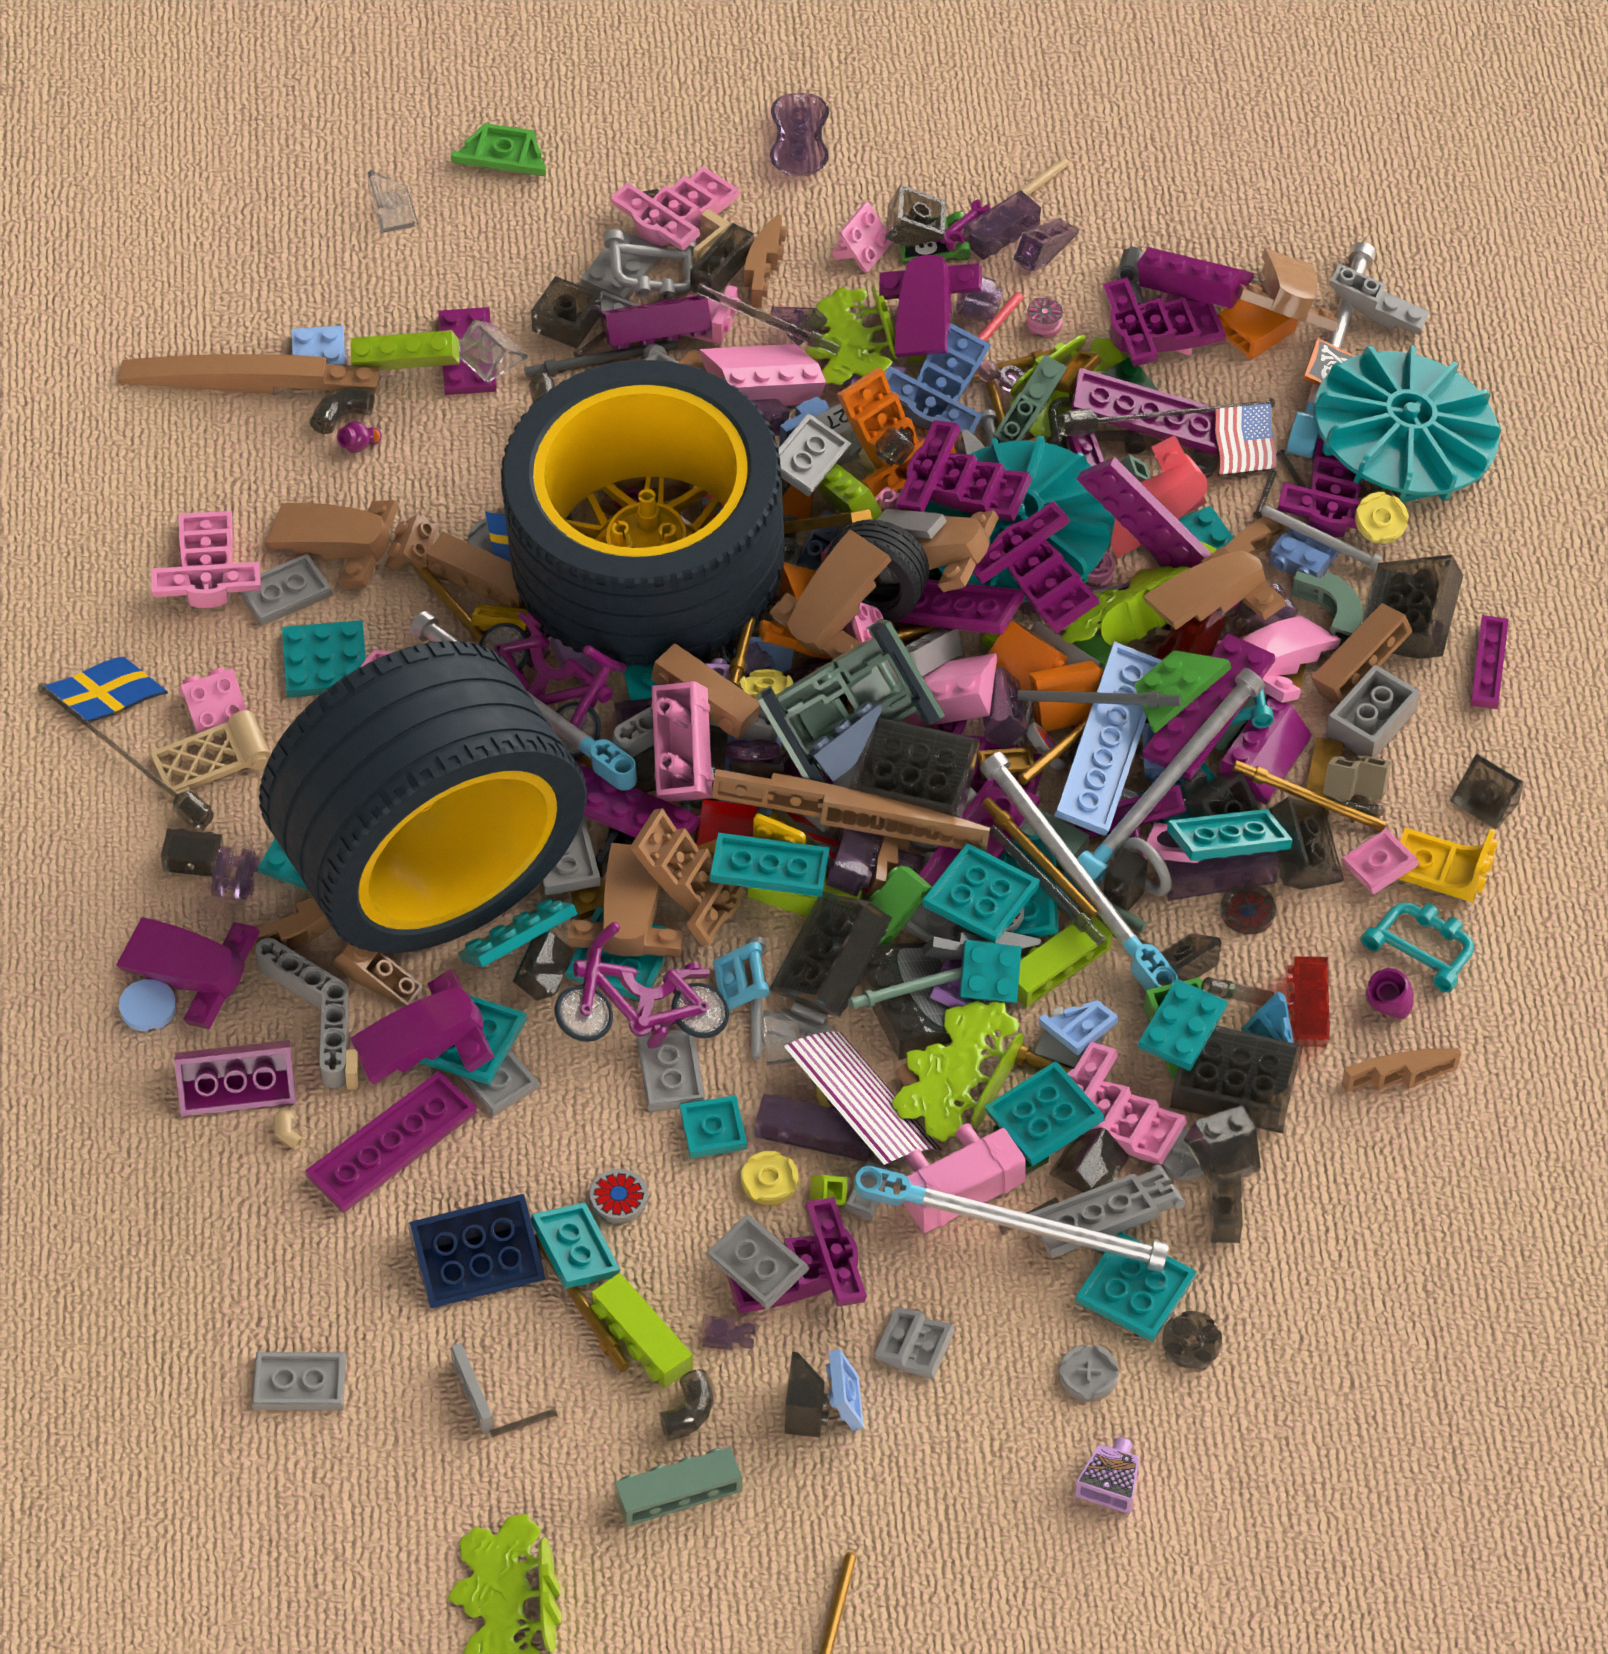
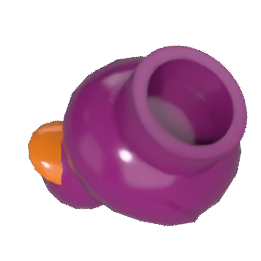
M357 421L348 422L345 427H341L337 432L338 444L342 448H346L350 453L361 452L366 449L368 444L376 445L382 438L379 429L374 427L367 429L364 424Z

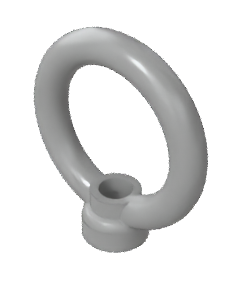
M1137 837L1127 839L1114 854V857L1121 862H1126L1132 876L1146 891L1155 896L1166 895L1171 888V877L1162 857L1145 840ZM1139 850L1155 867L1160 879V885L1150 880L1137 862Z

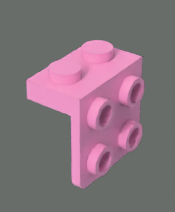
M727 285L721 300L708 298L712 329L706 330V335L691 337V333L681 335L722 345L726 333L731 330L734 314H737L740 308L741 299L737 298V287ZM689 294V295H687V297L697 296V295H696V294Z
M224 667L209 671V676L199 679L197 675L182 680L183 684L178 688L181 699L185 698L197 734L228 722L233 714L247 710L233 668L225 671Z

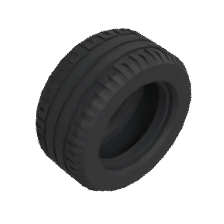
M861 520L843 527L833 540L825 559L849 529L888 554L892 561L887 567L897 576L899 583L897 585L875 583L876 587L863 599L862 603L877 607L883 619L890 622L898 621L907 616L915 608L929 578V562L920 543L905 529L883 520Z

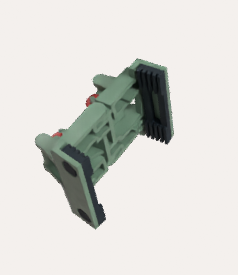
M879 619L867 627L872 636L871 638L778 694H775L771 685L756 694L758 703L803 779L827 783L820 770L821 767L809 751L813 749L812 745L822 736L828 737L835 732L834 727L844 719L850 720L857 714L856 710L861 706L859 704L865 703V701L870 703L876 701L883 708L868 740L876 735L879 720L897 723L916 711L922 722L933 724L945 716L890 621ZM888 660L901 683L894 681L884 661ZM844 693L854 707L849 712H847L839 699V696Z

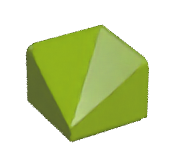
M811 1176L810 1201L834 1197L837 1206L844 1207L846 1205L847 1177Z

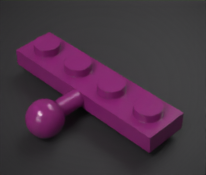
M1180 786L1171 787L1139 826L1187 813ZM1142 795L1118 802L1107 835L1112 832ZM1075 825V828L1089 835V840L1103 836ZM1139 827L1129 836L1130 838H1141ZM1139 850L1137 862L1146 860L1147 858H1144L1143 853Z

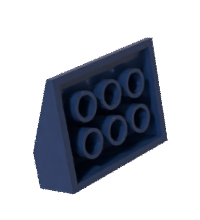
M524 1194L411 1221L407 1224L430 1309L546 1280Z

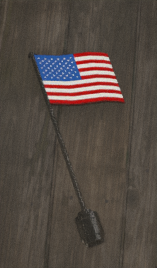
M1269 398L1268 401L1098 418L1090 408L1064 411L1057 418L1059 433L1067 437L1092 435L1098 427V423L1215 411L1214 436L1219 457L1218 477L1274 471L1276 465V447L1271 427V408L1275 406L1273 398Z

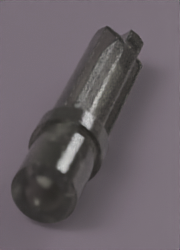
M1207 977L1201 985V990L1224 1000H1235L1263 1006L1274 995V992L1270 990L1237 984L1225 979L1219 980Z

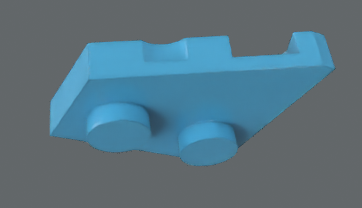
M1276 992L1241 1027V1030L1245 1036L1295 1047L1286 997L1283 993Z

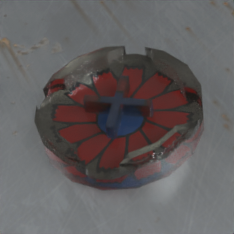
M1255 884L1231 887L1224 894L1220 905L1221 918L1226 926L1235 932L1245 935L1266 931L1273 924L1277 909L1271 893Z

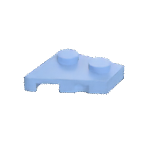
M1098 1000L1085 1003L1081 1007L1063 1009V1014L1048 1018L1047 1014L1038 1018L1039 1025L1077 1056L1087 1049L1090 1042L1094 1043L1118 1023V1016Z

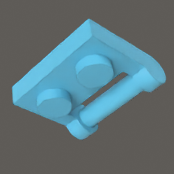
M758 942L748 943L713 960L718 991L726 1000L729 1011L755 998H765L770 994L769 986L764 980L760 958L762 947ZM746 959L750 960L754 983L749 987L744 960Z

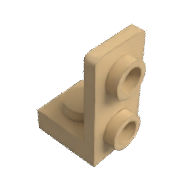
M710 209L705 210L701 214V231L707 238L693 249V265L697 268L704 262L710 261L715 253L721 248H725L731 241V223Z

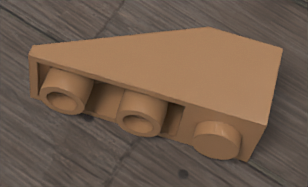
M349 942L344 944L331 962L334 967L353 982L403 1006L411 1004L423 987L421 983L385 954L358 949V947L350 945Z

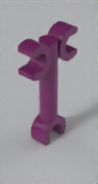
M979 199L973 201L971 210L948 229H946L944 223L937 222L938 231L927 230L929 240L941 242L942 244L946 243L948 250H956L954 242L958 241L962 244L965 242L963 233L960 231L975 219L988 217L991 213L989 204L981 207Z

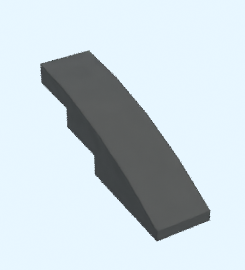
M1005 931L996 943L1022 946L1021 955H1026L1032 948L1040 945L1041 939ZM960 932L953 940L934 936L924 945L923 956L950 961H962L965 940L993 942L981 936Z

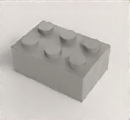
M1374 665L1329 715L1326 736L1335 741L1344 742L1343 746L1359 756L1376 757L1416 712L1420 691L1379 666Z

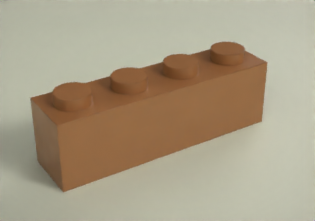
M445 532L439 536L426 553L427 568L434 575L444 577L460 587H466L482 597H488L499 602L504 607L522 608L525 605L521 601L516 589L511 562Z
M1381 603L1311 677L1318 693L1340 704L1374 665L1380 667L1412 633L1405 614Z
M674 643L655 661L651 679L657 685L694 681L708 688L709 720L721 727L724 732L739 739L758 720L761 706L755 698Z

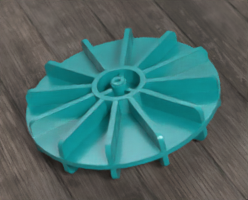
M1413 345L1409 346L1407 353L1396 351L1377 352L1373 346H1367L1364 348L1363 354L1354 356L1342 363H1335L1319 386L1313 411V419L1316 421L1319 434L1324 441L1322 449L1326 456L1334 455L1344 466L1356 474L1355 483H1362L1365 479L1380 487L1398 492L1397 498L1401 501H1404L1406 494L1438 495L1441 500H1447L1452 492L1480 482L1495 459L1499 447L1501 426L1497 423L1495 414L1488 403L1491 396L1486 389L1478 390L1470 381L1457 372L1459 363L1453 361L1447 367L1435 360L1416 355V346Z
M1038 436L1036 441H1010L998 443L997 438L991 439L990 446L970 453V455H975L977 461L1002 463L1005 470L1028 472L1032 478L1014 522L998 519L989 537V546L993 544L997 536L1006 528L1022 520H1027L1054 501L1068 516L1070 523L1047 538L1046 541L1061 553L1064 561L1080 575L1082 582L1085 584L1089 580L1088 575L1099 564L1106 551L1110 549L1115 524V517L1076 480L1081 471L1092 467L1087 462L1086 456L1081 452L1075 454L1057 445L1045 443L1044 436ZM931 500L928 501L924 512L943 514L944 517L970 518L973 515ZM947 565L937 567L942 575ZM1007 568L984 584L973 573L967 584L1020 590ZM1026 597L1023 602H1029Z

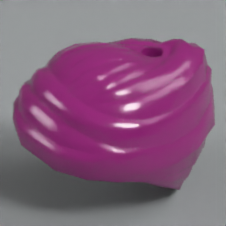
M1385 968L1371 976L1368 988L1365 991V997L1369 1005L1377 1012L1401 1020L1405 1019L1411 1012L1414 993L1411 983L1405 974L1397 969Z

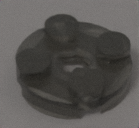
M1198 1311L1182 1312L1181 1316L1169 1319L1163 1329L1162 1346L1165 1358L1184 1368L1207 1369L1220 1353L1222 1333L1214 1325L1215 1321L1210 1316ZM1190 1335H1194L1199 1343L1194 1345L1188 1344L1184 1338L1189 1339Z

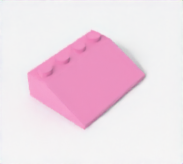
M796 344L700 349L699 351L708 373L711 372L717 377L727 380V383L739 388V391L744 392L748 396V400L754 402L757 407L800 405L803 401H808L816 396L821 398L826 384L819 364Z
M996 653L948 661L922 676L945 716L935 723L929 724L922 722L915 711L903 720L910 727L919 728L990 716L997 663Z

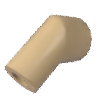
M289 1109L279 1110L274 1117L275 1135L294 1150H297L302 1145L303 1138L291 1130V1124L293 1123L291 1119L295 1118L294 1114Z

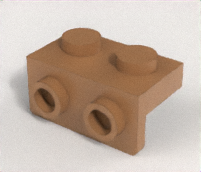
M418 513L407 521L400 522L394 531L396 535L394 542L387 551L389 556L385 566L393 572L407 562H410L419 569L424 568L427 562L426 553L432 547L438 528Z

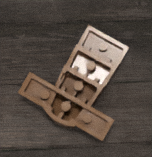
M1264 248L1261 256L1265 262L1261 271L1265 276L1264 284L1262 287L1252 283H1248V286L1240 284L1236 293L1239 299L1336 332L1339 321L1334 317V312L1324 308H1320L1319 311L1311 309L1317 289V277L1312 264Z
M395 500L372 501L367 512L356 508L330 504L282 503L265 544L269 550L293 549L297 556L306 553L309 555L321 554L324 561L348 558L339 579L343 588L367 587L376 562L381 559L388 548L390 541L389 531L399 506Z
M994 510L977 512L970 518L945 517L947 522L932 539L914 537L920 543L927 556L929 570L947 565L938 583L943 592L966 587L976 564L981 561L988 550L989 537L999 519Z
M849 529L816 571L799 600L786 593L769 613L772 618L787 627L806 649L815 653L826 654L834 660L860 644L859 641L842 629L861 611L858 605L876 587L874 579L892 560L888 554Z
M1223 546L1203 559L1201 564L1176 575L1143 596L1145 603L1175 630L1193 617L1201 622L1217 609L1222 613H1226L1240 601H1243L1264 620L1286 606L1284 597L1266 583L1262 563L1257 557L1242 550L1230 553Z
M663 808L655 809L630 846V849L659 885L677 903L692 914L687 927L699 944L709 945L722 923L736 912L745 887L710 882L713 857L708 848L698 849L685 828L676 829Z
M611 843L605 882L604 922L571 919L567 946L589 948L595 937L610 923L617 922L620 925V930L602 947L603 951L619 956L648 954L680 958L684 931L652 928L657 913L661 886L630 849L631 845Z

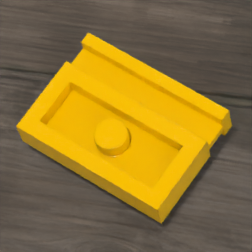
M478 604L472 614V625L479 626L478 628L481 630H488L499 623H513L525 631L527 625L519 618L518 614L523 612L527 615L528 611L522 608ZM503 628L506 632L517 633L515 630Z

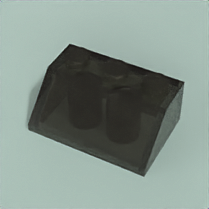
M1287 797L1268 809L1292 838L1291 849L1273 852L1280 871L1279 875L1283 885L1304 890L1340 883L1344 880L1325 808Z

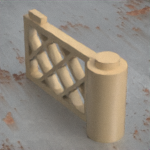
M248 710L233 714L228 722L150 752L169 798L175 796L176 799L191 794V789L244 768L261 770L265 768L271 755L253 713ZM226 734L227 739L223 746L211 743L214 737ZM198 745L201 746L198 755L195 756L186 753L188 747ZM207 749L219 752L215 761L203 758ZM225 754L237 758V762L229 765L221 763ZM167 755L176 756L171 766L160 763L159 758ZM182 759L193 762L189 771L177 768ZM199 764L211 767L206 774L199 775L195 773ZM173 774L185 777L182 783L173 787L170 786L169 782Z

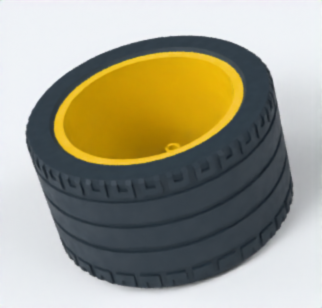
M627 360L587 369L567 380L561 381L557 386L549 389L545 395H541L538 401L529 407L528 412L521 416V421L516 423L514 427L515 432L508 438L509 444L505 446V456L502 457L501 489L511 566L517 592L520 595L521 601L525 603L526 610L540 620L542 629L545 632H549L552 638L559 639L562 645L573 648V651L577 653H583V648L589 645L615 661L625 663L626 666L648 667V665H654L655 661L674 643L694 657H701L705 653L713 652L716 648L728 644L731 639L737 638L744 625L750 621L752 616L756 620L759 618V613L767 608V602L773 598V591L778 588L779 580L782 576V567H784L785 540L781 464L778 444L775 442V435L771 431L769 422L764 420L762 411L757 410V405L749 401L748 396L744 392H740L739 388L727 383V380L719 378L711 372L703 371L698 367L673 361ZM646 477L644 490L639 493V503L612 484L626 479ZM652 477H659L658 503L655 502V492L650 489ZM664 477L681 480L696 486L666 505L663 504ZM599 489H602L623 507L609 520L606 519L593 493ZM708 493L714 496L693 524L678 514ZM587 498L599 525L567 520L566 517L578 503ZM721 504H723V505H724L723 509H722V510L720 511V513L711 521V519L713 518V516L715 515V513L717 512V510L719 509V507L721 506ZM583 534L596 536L597 538L587 537Z
M441 641L407 647L373 660L340 679L312 701L291 723L273 749L261 778L259 807L262 811L261 815L264 822L338 936L345 942H349L350 945L358 947V949L378 953H404L438 946L464 936L497 918L529 894L553 870L575 838L586 807L587 787L585 786L586 781L576 761L507 662L493 650H489L487 647H480L479 644Z

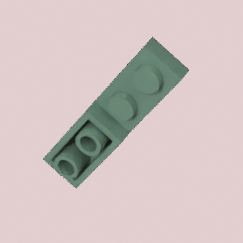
M1044 355L993 437L1002 442L1022 441L1049 402L1055 388L1067 371V367Z

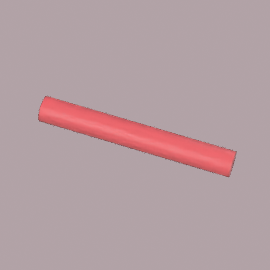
M1015 292L977 337L987 341L1023 300V295L1020 292Z

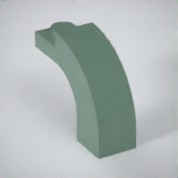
M1297 571L1291 595L1319 604L1332 614L1334 620L1330 633L1341 639L1340 647L1361 625L1363 610L1358 595L1348 583L1332 573L1326 572L1323 579L1311 574Z

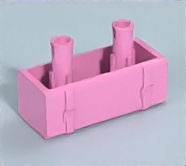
M694 681L652 686L651 709L653 711L656 797L667 802L712 798L713 774L711 773L708 688Z
M971 1124L962 1125L955 1133L964 1148L930 1165L920 1149L911 1151L905 1157L906 1163L914 1172L907 1176L911 1184L983 1203L1001 1194H1006L1011 1189L1025 1183V1158L1004 1127L980 1139ZM904 1202L905 1207L924 1234L937 1227H942L948 1221L960 1216L959 1214L916 1203Z

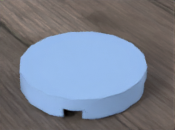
M142 979L132 983L123 991L119 998V1011L123 1022L132 1029L141 1032H148L149 1029L154 1028L158 1030L166 1026L173 1019L176 1013V998L172 989L164 982L155 979Z

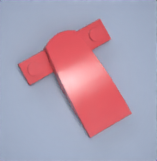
M1174 435L1152 446V451L1163 472L1140 483L1177 519L1206 504L1207 501L1204 497L1208 485L1206 476L1192 458L1184 454L1176 436ZM1115 518L1111 547L1118 559L1141 546V544Z

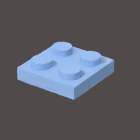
M343 326L291 329L293 355L327 357V364L346 365Z
M841 1349L829 1351L830 1363L826 1364V1372L829 1380L832 1382V1390H829L828 1393L830 1404L833 1408H837L841 1420L846 1421L852 1431L864 1428L859 1375Z

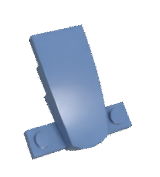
M950 323L948 353L928 355L917 380L890 366L885 376L891 392L898 394L900 403L906 406L905 415L912 419L914 424L930 430L934 420L958 423L961 429L960 435L962 430H968L973 434L983 415L958 401L977 372L991 344Z

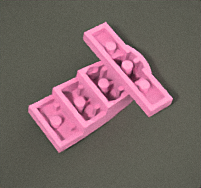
M703 166L690 179L683 176L672 188L665 185L654 198H651L627 182L610 197L612 205L633 218L635 231L639 238L659 247L671 243L681 251H684L700 236L698 228L701 227V214L707 209L719 214L740 196L738 188Z
M232 511L178 514L182 567L151 569L153 597L187 595L190 606L213 608L228 603L230 592L261 590L259 562L233 563Z
M1303 616L1272 623L1242 639L1275 654L1276 661L1262 680L1265 683L1264 692L1281 703L1298 700L1301 689L1293 685L1290 679L1280 676L1297 674L1300 664L1317 662L1322 651L1338 649L1341 641L1337 636ZM1222 640L1205 644L1202 654L1211 657Z
M1090 1042L1076 1067L1067 1073L1104 1115L1105 1120L1084 1134L1130 1156L1155 1165H1162L1187 1123L1185 1115L1159 1108L1158 1101L1133 1095L1127 1086L1103 1081L1118 1057L1116 1049Z

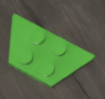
M484 123L474 135L464 141L465 146L458 152L454 150L451 153V163L546 177V166L543 164L541 151L536 143V136L533 130Z
M1174 650L1135 683L1137 694H1147L1148 691L1160 692V695H1181L1182 698L1181 706L1147 708L1146 705H1142L1152 732L1156 733L1227 673L1231 669L1230 661Z

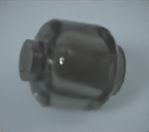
M889 427L875 443V447L878 450L875 454L891 467L894 464L902 465L914 450V444L910 441L913 436L903 427H900L898 430Z

